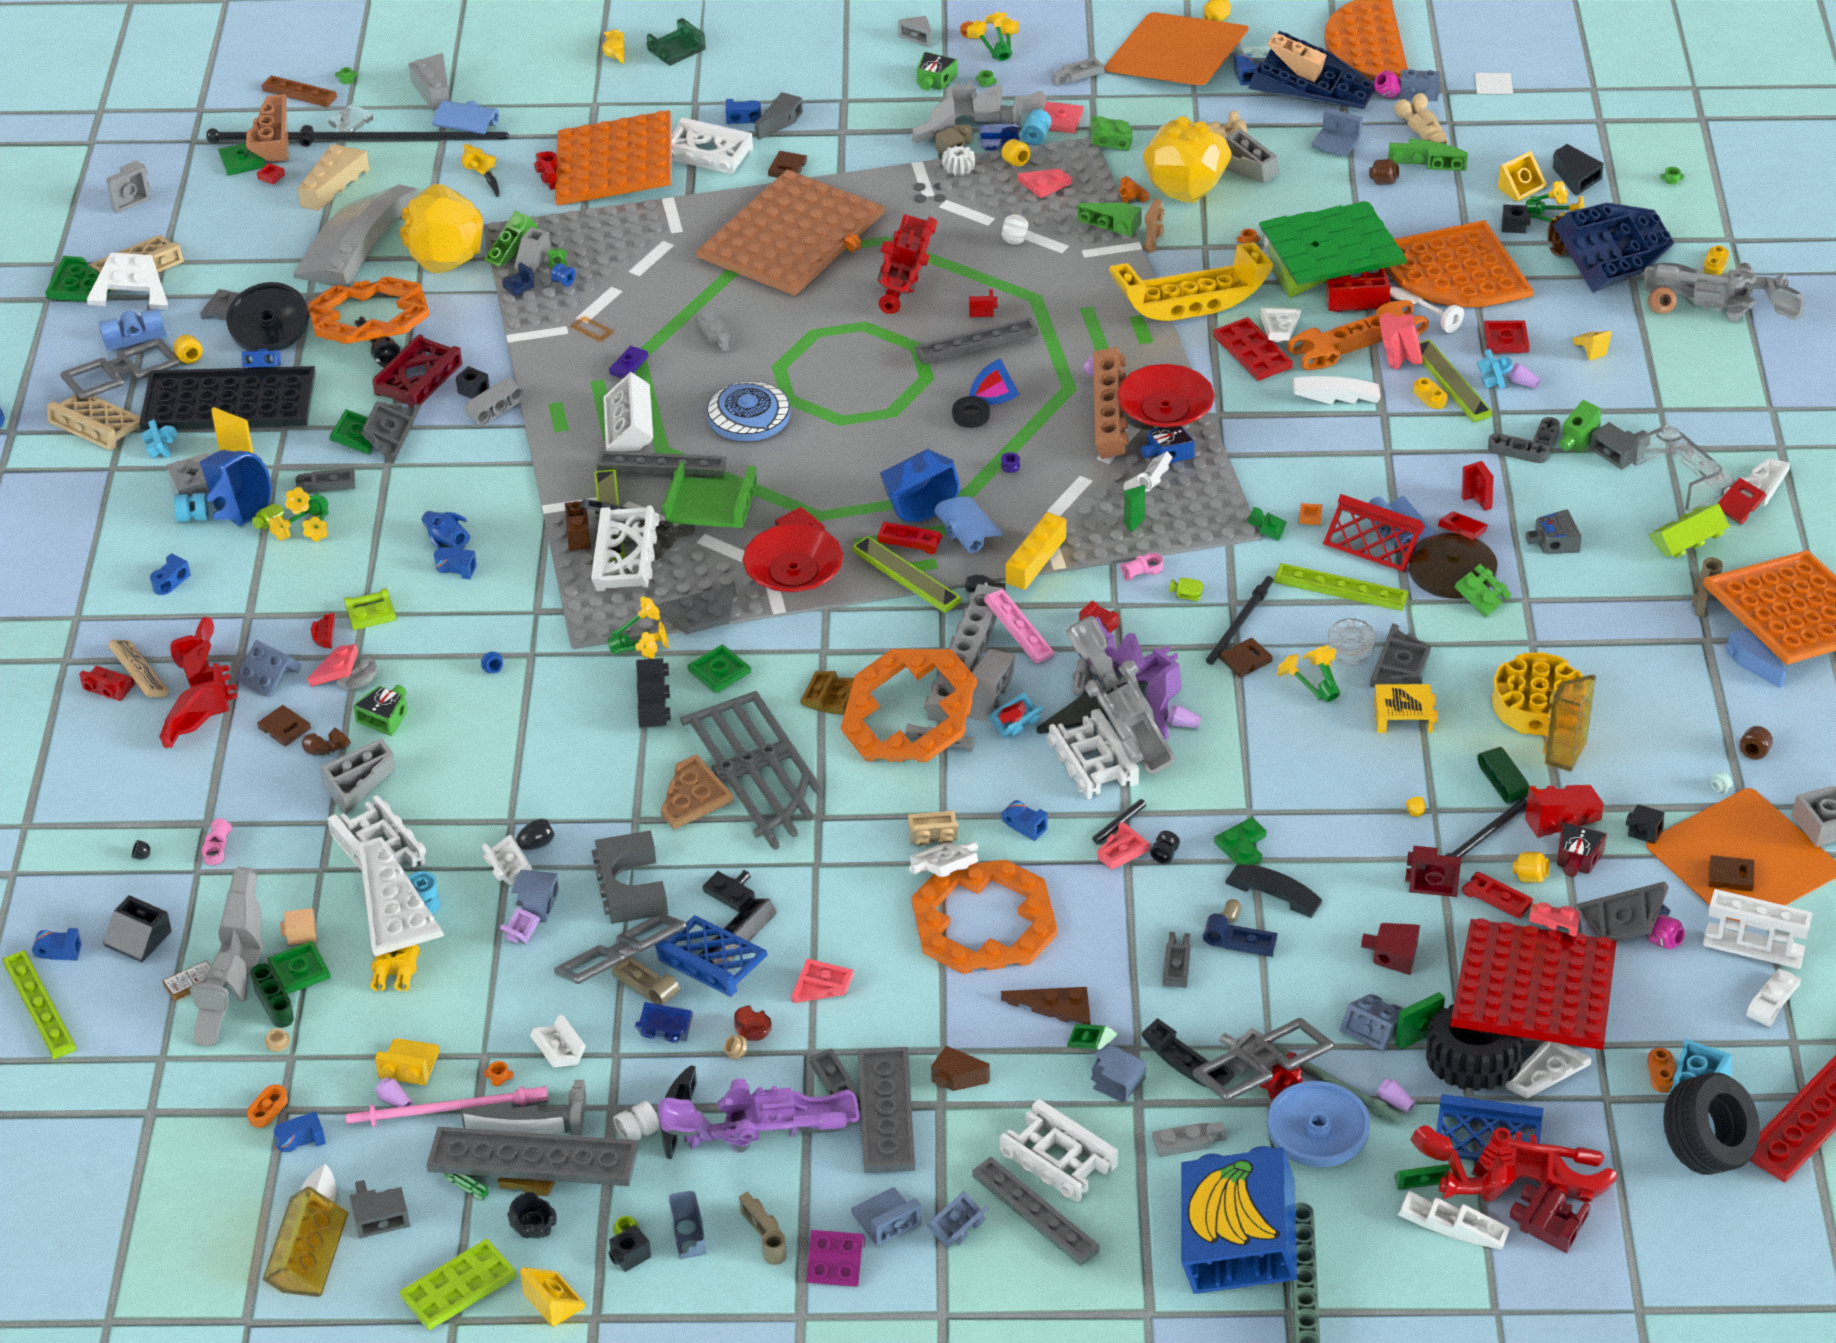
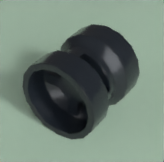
M1161 831L1156 838V843L1150 849L1151 857L1158 863H1170L1174 857V852L1180 845L1179 837L1171 831Z

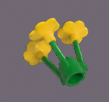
M1000 12L986 16L984 21H974L967 28V37L969 39H981L991 52L992 58H997L998 61H1005L1013 54L1011 50V36L1019 32V22L1006 18L1007 13ZM990 23L994 25L999 38V42L995 44L994 49L984 37V33L987 31L986 26ZM1002 34L1006 37L1007 44L1003 41Z
M1563 181L1553 182L1552 191L1540 196H1531L1525 205H1527V214H1531V219L1551 222V220L1556 218L1545 217L1541 213H1544L1545 210H1569L1570 212L1584 208V197L1579 196L1577 204L1559 205L1567 203L1568 191ZM1555 198L1558 205H1545V202L1541 200Z
M296 487L294 490L287 491L285 506L291 509L293 514L297 515L289 520H283L281 516L277 515L271 517L268 521L270 532L276 535L278 540L282 541L290 537L289 527L291 523L308 513L314 515L310 520H304L302 526L304 528L303 534L317 542L321 538L328 536V525L323 521L324 517L329 514L327 510L328 501L323 496H320L319 493L309 496L301 487Z
M642 596L640 598L642 609L638 611V615L619 629L611 631L612 637L608 638V646L613 654L637 650L638 652L641 651L644 658L654 659L655 652H657V644L655 642L661 641L665 649L669 648L668 637L664 624L661 621L658 622V632L650 634L643 632L641 639L630 641L627 634H622L624 630L641 618L644 619L648 616L656 621L660 619V611L653 601Z
M1328 645L1319 647L1302 656L1303 660L1310 658V663L1319 666L1325 680L1318 684V690L1299 673L1300 670L1296 667L1299 655H1289L1277 668V676H1285L1288 673L1293 677L1296 676L1315 694L1318 700L1323 698L1325 702H1331L1341 694L1330 669V662L1335 660L1337 651L1335 648L1329 649Z

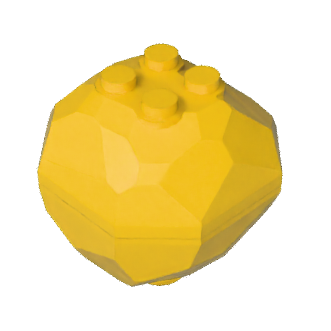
M1184 116L1163 124L1143 153V163L1151 183L1165 196L1188 203L1197 202L1218 183L1231 159V150L1221 133L1209 128L1205 122L1199 121L1195 123L1189 121Z
M433 184L411 199L406 208H402L401 217L404 220V227H400V239H402V244L407 247L410 255L427 271L432 273L448 272L472 259L475 254H479L483 228L482 215L470 200L443 184Z

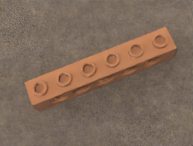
M1112 347L1093 352L1095 446L1101 459L1126 454V445L1129 444L1128 436L1125 432V429H1128L1126 412L1120 407L1117 397L1120 383L1126 378V373L1123 369L1126 366V359L1124 354H1120L1118 347Z

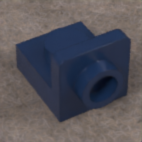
M522 262L518 264L519 273L502 281L503 288L514 297L534 287V272Z

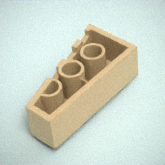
M331 144L298 187L300 206L319 211L335 198V193L344 191L350 181L355 182L359 179L358 175L360 173H366L369 170L367 151Z

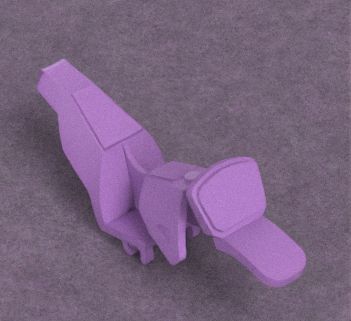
M1095 617L1108 641V646L1104 652L1107 657L1112 658V667L1115 673L1123 677L1118 668L1122 666L1124 661L1133 659L1139 672L1135 673L1138 683H1148L1147 688H1145L1146 700L1153 710L1154 721L1164 739H1169V731L1166 724L1168 701L1182 689L1180 665L1176 662L1178 653L1168 656L1166 654L1170 652V647H1164L1161 650L1158 648L1153 649L1152 654L1143 657L1135 633H1128L1118 649L1115 650L1114 635L1110 634L1103 627L1099 617Z

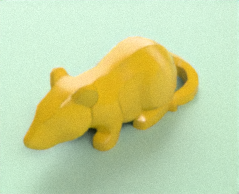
M618 29L609 30L608 32L604 31L603 33L606 36V41L602 44L604 55L617 59L621 64H624V32H619Z

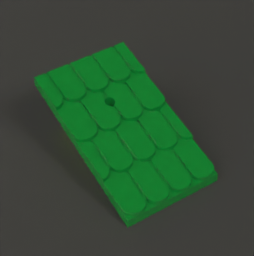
M1366 201L1346 206L1339 205L1315 212L1308 211L1289 217L1285 215L1259 222L1261 230L1269 240L1270 260L1273 263L1271 271L1289 298L1324 283L1327 279L1407 264L1403 251L1398 247L1393 236L1388 232L1383 221L1376 214L1373 206Z

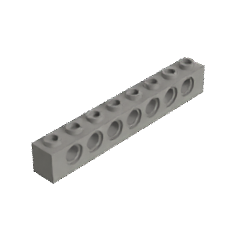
M978 584L975 592L970 594L969 606L964 608L963 620L957 624L956 636L951 638L950 649L954 651L971 672H973L974 666L980 663V659L998 620L997 616L984 602V598L986 595L1003 588ZM939 671L937 673V681L932 683L931 695L925 699L924 709L927 710V720L943 722L948 716L940 708L938 702L954 692L955 689Z

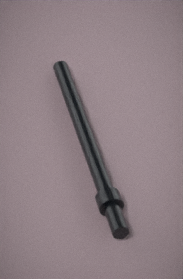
M1266 576L1261 585H1257L1253 590L1250 600L1206 658V662L1209 665L1215 663L1220 653L1226 648L1258 602L1266 597L1269 587L1274 582L1271 576Z
M1521 799L1454 852L1447 853L1444 856L1463 857L1524 810L1527 806V800Z

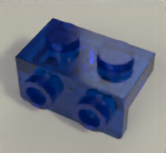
M1018 123L980 125L981 147H985V150H996V147L1004 146L1011 139L1020 141Z
M644 1002L640 1021L636 1022L635 1028L641 1036L654 1039L655 1036H660L672 1043H678L679 1040L687 1041L693 1012L692 1010Z

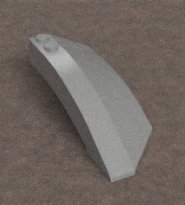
M399 184L347 204L318 233L296 269L294 278L330 286L341 285L350 287L364 260L380 237L398 218L402 219V208L408 206L410 200L414 198L417 188Z

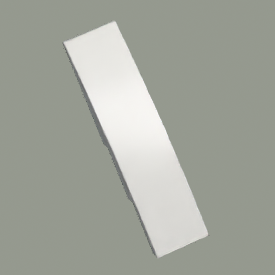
M1310 376L1295 377L1292 380L1294 394L1331 405L1335 399L1355 404L1358 398L1373 403H1378L1381 398L1379 384L1359 379Z
M1408 1191L1405 1195L1398 1216L1448 1237L1499 1250L1503 1248L1510 1227L1465 1204L1458 1209L1437 1197L1433 1202H1430L1411 1191Z

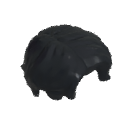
M527 1192L517 1196L511 1202L507 1213L509 1225L523 1238L540 1239L549 1236L551 1226H555L557 1222L555 1209L550 1206L548 1201L539 1198L534 1192Z

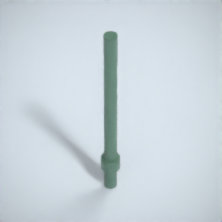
M1278 1044L1274 1047L1284 1056L1291 1052ZM1310 1062L1299 1066L1300 1069L1321 1081L1334 1083L1350 1090L1377 1116L1381 1117L1383 1115L1397 1124L1402 1121L1403 1115L1387 1107L1388 1104L1384 1101L1371 1098Z

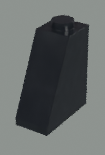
M1569 144L1554 152L1553 169L1574 195L1578 196L1602 179L1603 162Z

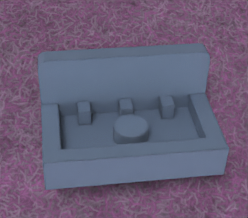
M1401 70L1399 100H1412L1418 93H1423L1428 98V101H1438L1440 72L1433 70Z
M963 1191L926 1226L947 1248L954 1242L959 1245L969 1236L966 1231L971 1226L977 1229L986 1220L983 1215L989 1208L985 1205L980 1209Z

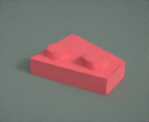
M1058 168L1019 173L1018 181L1039 198H1043L1072 184V177Z
M342 645L334 649L308 677L307 680L310 686L350 676L358 654L356 645Z
M1124 822L1118 825V832L1115 835L1111 834L1107 842L1097 851L1098 859L1111 870L1150 851V843Z
M1540 902L1532 904L1529 921L1544 925L1553 930H1557L1558 926L1570 929L1569 935L1576 937L1580 911L1569 906L1558 908L1551 907L1548 903Z
M806 959L791 996L792 1002L799 1003L846 995L854 975L853 969Z

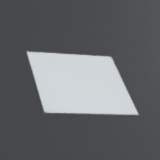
M1475 73L1477 94H1513L1511 73Z

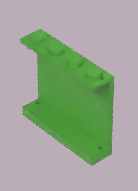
M680 461L678 469L674 470V480L670 481V491L666 492V502L663 501L662 514H665L666 523L743 528L757 487V466H748L744 480L684 477V462Z

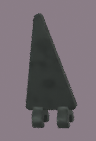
M1086 692L1040 724L1036 729L1037 733L1042 734L1049 732V725L1052 724L1056 728H1058L1059 724H1062L1064 728L1083 725V717L1088 716V718H1091V711L1099 708L1106 719H1109L1105 710L1101 709L1097 697L1090 698Z

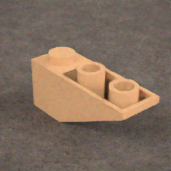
M1274 33L1267 45L1298 76L1315 83L1322 72L1326 54L1277 33Z

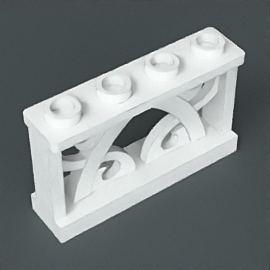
M683 117L679 120L678 127L672 133V161L732 175L746 154L753 150L752 133ZM695 144H712L718 149L706 151L698 149Z
M648 505L646 508L610 510L609 507L601 508L591 575L596 591H605L606 588L648 587L649 579H652L651 561H654L655 558L653 544L657 542L655 528L659 525L658 513L654 512L652 505ZM645 520V525L641 528L638 527L640 521L636 522L632 528L630 527L634 521ZM613 535H618L617 539H612ZM627 535L638 546L630 555L622 560L621 556L616 551L611 550V548L623 542ZM611 558H616L618 562L615 563V561L609 563V560ZM639 566L637 574L624 573V570L627 568L630 572L634 573L633 568Z

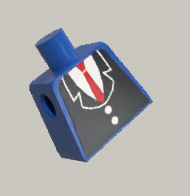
M1182 426L1156 427L1147 433V445L1141 446L1140 451L1145 459L1151 456L1157 457L1168 451L1173 457L1169 462L1170 464L1194 458L1195 441Z

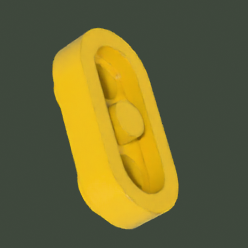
M1721 245L1711 247L1704 260V273L1721 275L1727 264L1729 251Z
M1420 378L1414 382L1413 393L1427 406L1433 409H1442L1447 405V393L1432 380Z

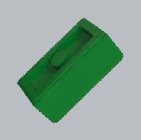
M1145 485L1124 491V524L1132 532L1145 520Z
M1075 1024L1067 1047L1100 1050L1114 1039L1118 1033L1107 1026Z
M1449 1164L1400 1170L1394 1175L1398 1190L1439 1185L1441 1177H1445L1447 1171L1450 1172Z

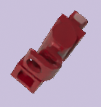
M1542 1182L1540 1187L1526 1183L1521 1192L1520 1199L1530 1204L1527 1207L1515 1202L1510 1210V1218L1521 1224L1520 1231L1526 1234L1529 1233L1533 1237L1567 1253L1589 1215L1590 1204L1587 1202L1583 1203L1579 1212L1574 1214L1572 1212L1573 1205L1566 1204V1197L1561 1191L1549 1188L1550 1185Z

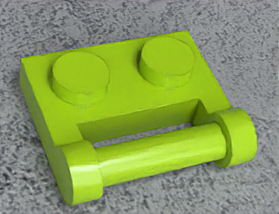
M387 588L380 589V592L356 598H344L345 608L353 630L396 620V614ZM383 600V602H378V603H374V604H370V605H366V606H362V607L353 608V607H356V606H360V605H364V604L373 603V602H377V601Z

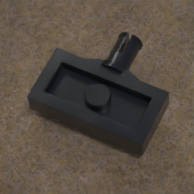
M717 870L702 886L703 892L738 912L755 898L754 891L743 885L751 877L750 873L746 872V870H743L736 879L730 878Z

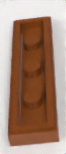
M272 75L262 84V91L277 95L286 94L288 98L328 107L337 98L335 91Z

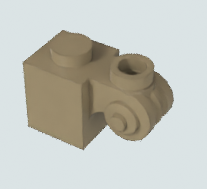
M957 124L953 128L950 127L935 134L936 151L943 155L948 147L954 148L955 145L957 147L963 145L965 148V144H969L973 140L972 127L966 124Z

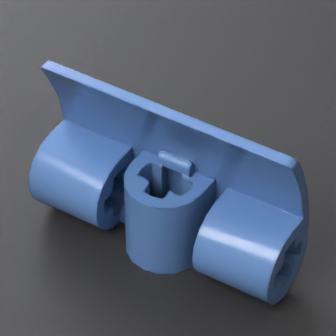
M443 100L436 111L432 124L438 127L485 134L488 125H497L499 110L480 106L475 101H468L464 104Z
M159 308L141 312V316H138L134 311H126L121 314L119 321L117 318L98 322L107 351L167 337Z
M1404 496L1399 497L1390 504H1387L1382 497H1375L1369 501L1370 504L1421 520L1425 528L1423 533L1419 535L1416 544L1427 537L1435 535L1434 530ZM1387 525L1378 529L1383 536L1393 534L1391 527ZM1405 532L1399 535L1398 538L1401 545L1409 543L1413 534ZM1393 538L1392 540L1399 547L1396 538Z
M971 497L950 498L940 502L935 508V515L945 525L950 539L954 540L957 538L961 545L971 554L982 549L985 537L1003 536L999 528Z

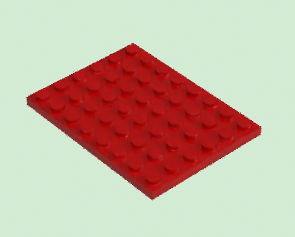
M1483 918L1470 919L1451 1018V1027L1603 1050L1617 941L1607 937H1590L1582 933H1577L1575 937L1559 930L1537 929L1534 926H1517L1509 922L1497 923Z

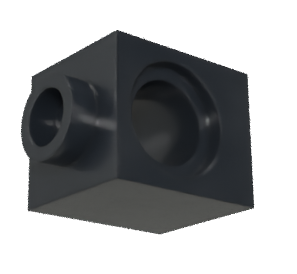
M1503 204L1502 232L1526 234V226L1531 224V214H1527V205Z
M467 366L456 376L458 394L470 399L475 398L490 388L488 374L470 366Z
M1638 804L1633 813L1629 812L1626 819L1628 836L1655 844L1664 830L1665 812Z
M636 1225L609 1239V1257L613 1264L619 1265L624 1272L651 1258L650 1241Z

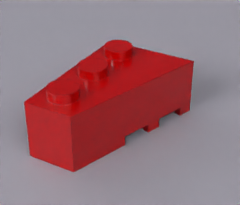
M1385 268L1368 274V271L1361 272V276L1351 278V275L1326 280V304L1328 311L1377 310L1380 306L1390 303V283Z
M1566 785L1563 789H1556L1555 786H1547L1546 789H1537L1536 786H1529L1525 820L1536 837L1540 838L1561 832L1563 822L1582 826L1602 820L1604 803L1591 785Z

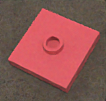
M1046 101L1043 111L1047 112L1052 119L1049 130L1075 134L1084 112V106Z

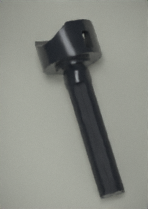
M361 316L359 320H355V325L360 327L367 321ZM384 336L369 340L372 344L370 349L371 355L383 368L400 352L399 345L391 337Z

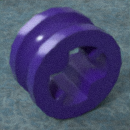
M1012 452L1003 454L1001 457V469L1007 473L1018 471L1020 469V456Z

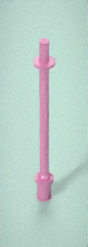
M523 1086L519 1087V1090H516L514 1093L375 1110L372 1104L370 1105V1111L346 1114V1123L371 1121L372 1127H376V1120L461 1110L462 1108L508 1101L525 1107L529 1103L548 1102L547 1086L524 1089Z

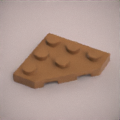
M696 754L676 764L675 774L670 782L666 801L661 808V816L675 830L733 802V794Z

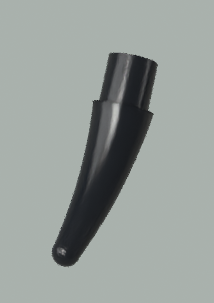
M488 171L484 174V177L495 193V196L499 197L500 192L497 180Z

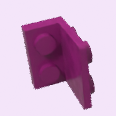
M811 1230L806 1281L814 1284L858 1287L862 1247H865L866 1242L864 1234Z

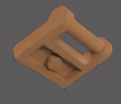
M1154 199L1145 215L1146 241L1144 243V251L1148 253L1156 250V241L1159 237H1162L1164 232L1162 220L1165 210L1162 209V200Z

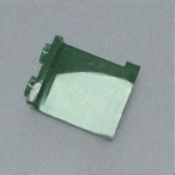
M681 18L677 20L676 31L658 39L652 34H648L646 46L649 52L671 66L705 50V34L687 20Z

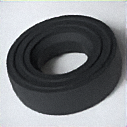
M976 396L960 398L952 407L953 420L958 425L966 428L982 426L990 417L989 404L984 399ZM974 409L979 411V413L969 415L963 413V411Z

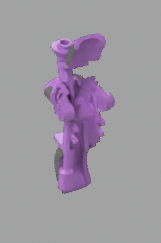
M741 1078L733 1080L730 1090L726 1092L725 1097L718 1100L719 1110L727 1113L723 1123L712 1125L700 1111H695V1107L690 1100L664 1098L658 1104L662 1130L673 1135L684 1136L685 1143H689L691 1149L697 1147L701 1142L724 1138V1142H728L731 1148L738 1153L746 1151L752 1141L759 1140L760 1131L788 1129L789 1137H794L796 1131L826 1133L849 1127L860 1118L856 1096L850 1090H843L824 1097H808L797 1091H792L791 1087L777 1089L776 1086H772V1089L768 1090L758 1087L753 1094H750L748 1083H746L745 1079Z

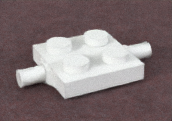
M974 841L965 845H953L946 842L911 855L910 872L915 875L922 871H929L935 873L936 876L945 877L955 870L966 869L969 867L968 865L978 862L977 853L974 852L978 850V845Z

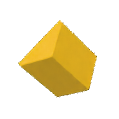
M1532 151L1500 166L1498 189L1516 202L1548 186Z
M213 407L211 411L219 451L230 450L253 453L248 421Z
M522 1267L520 1270L523 1294L551 1327L556 1326L586 1306L585 1302L557 1271Z

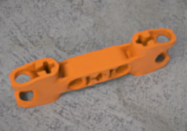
M1409 300L1394 301L1380 306L1373 316L1323 333L1318 328L1304 330L1287 342V350L1294 355L1305 354L1302 357L1301 364L1305 370L1323 369L1332 366L1339 361L1342 354L1383 341L1379 318L1385 313L1395 317L1412 314L1414 304ZM1408 306L1407 309L1403 312L1402 309ZM1422 315L1413 316L1415 325L1422 322L1421 326L1416 328L1418 335H1420L1428 328L1429 320ZM1302 341L1301 345L1293 348L1297 342ZM1313 358V362L1307 364L1308 361Z

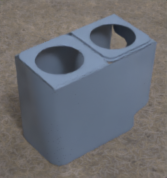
M520 870L511 891L518 894L516 905L522 906L523 910L540 918L539 922H547L559 892L557 873Z
M1109 1043L1094 1054L1097 1057V1061L1092 1067L1093 1075L1091 1080L1096 1083L1093 1089L1124 1103L1146 1079L1145 1061Z
M685 1191L670 1194L671 1222L675 1240L678 1239L676 1245L679 1258L684 1259L706 1254L703 1220L695 1192ZM684 1220L692 1221L695 1224V1230L688 1235L681 1234L677 1230L678 1224ZM686 1241H696L695 1247H689V1251L686 1253L682 1251V1245Z

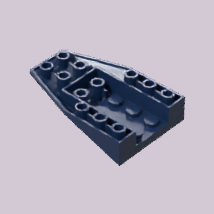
M1280 30L1277 34L1284 35L1293 41L1300 42L1307 47L1326 54L1322 72L1315 83L1300 77L1270 48L1264 61H1260L1256 67L1248 88L1304 101L1365 109L1375 92L1372 81L1331 52Z
M1606 202L1567 212L1553 225L1592 293L1644 273L1647 266L1653 265L1674 244L1660 216L1655 210Z

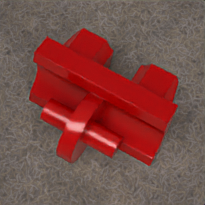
M1289 1052L1285 1057L1290 1060L1297 1055L1294 1052ZM1279 1064L1272 1066V1080L1260 1085V1088L1268 1090L1270 1099H1275L1277 1095L1288 1087L1303 1082L1300 1076L1302 1070L1298 1066L1288 1071Z

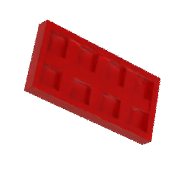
M1249 317L1213 330V337L1257 381L1293 368V361L1272 340H1269L1268 336Z

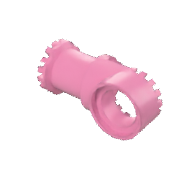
M1151 552V554L1148 553L1145 556H1137L1135 560L1128 563H1121L1120 570H1123L1121 573L1124 572L1122 576H1124L1126 581H1130L1134 576L1141 573L1158 574L1163 570V558L1160 554L1157 555L1156 552L1155 554ZM1149 562L1158 563L1156 566L1148 565Z
M216 818L211 823V832L206 835L205 843L202 847V855L207 865L220 864L225 858L226 837L232 831V825H230V822L227 823V820L224 821V818L222 820L221 818ZM211 852H219L218 854H215V856L208 855Z

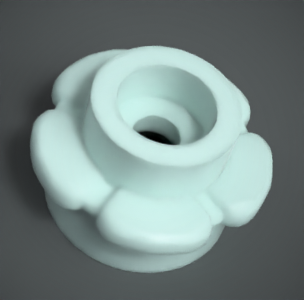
M1720 771L1711 776L1712 788L1718 793H1728V789L1733 785L1729 775Z

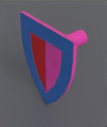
M1001 358L982 369L975 378L969 396L980 397L987 401L989 405L1002 404L1020 395Z

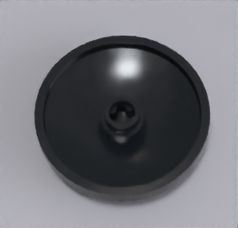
M266 282L251 286L238 294L229 306L226 322L232 339L240 347L248 351H257V349H267V351L283 350L302 336L308 325L309 312L305 299L295 288L283 283Z

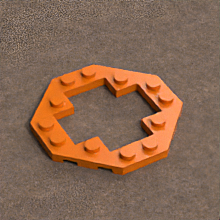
M390 276L382 277L374 283H369V280L353 282L351 287L332 286L307 303L315 336L325 340L338 341L342 344L405 334L430 316L421 284ZM377 292L387 294L388 296L401 297L396 301L397 308L404 311L389 322L370 319L360 327L336 322L340 319V313L337 310H333V308L342 304L349 297L366 301Z
M891 649L855 675L840 729L865 761L886 759L887 762H905V760L928 762L964 736L966 718L970 714L973 702V690H976L978 681L952 649ZM904 668H907L917 681L937 668L955 689L954 692L938 702L948 718L913 743L910 742L901 730L881 743L863 721L864 718L880 708L878 702L870 693Z
M1006 859L968 865L969 867L966 869L950 872V875L945 877L936 876L934 873L911 897L922 953L961 974L972 973V969L985 967L986 971L1006 968L1007 964L1019 963L1020 966L1030 965L1057 936V925L1045 879ZM993 880L1026 897V900L1018 907V915L1033 923L1010 948L989 938L977 952H974L941 935L951 924L950 917L935 909L958 885L979 894Z

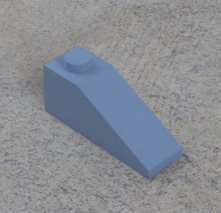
M1749 629L1729 633L1726 651L1738 665L1778 688L1784 687L1787 670L1760 639Z

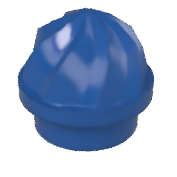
M494 651L485 653L481 658L482 669L487 673H498L503 667L502 656Z

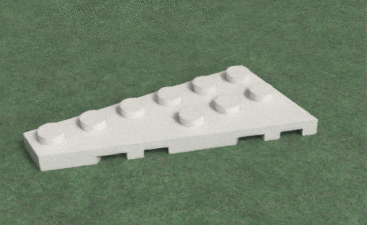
M378 837L359 843L373 954L379 956L445 936L383 838Z

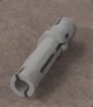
M908 723L905 736L907 738L919 739L933 729V727L928 726L926 728ZM963 736L949 747L972 752L975 737Z

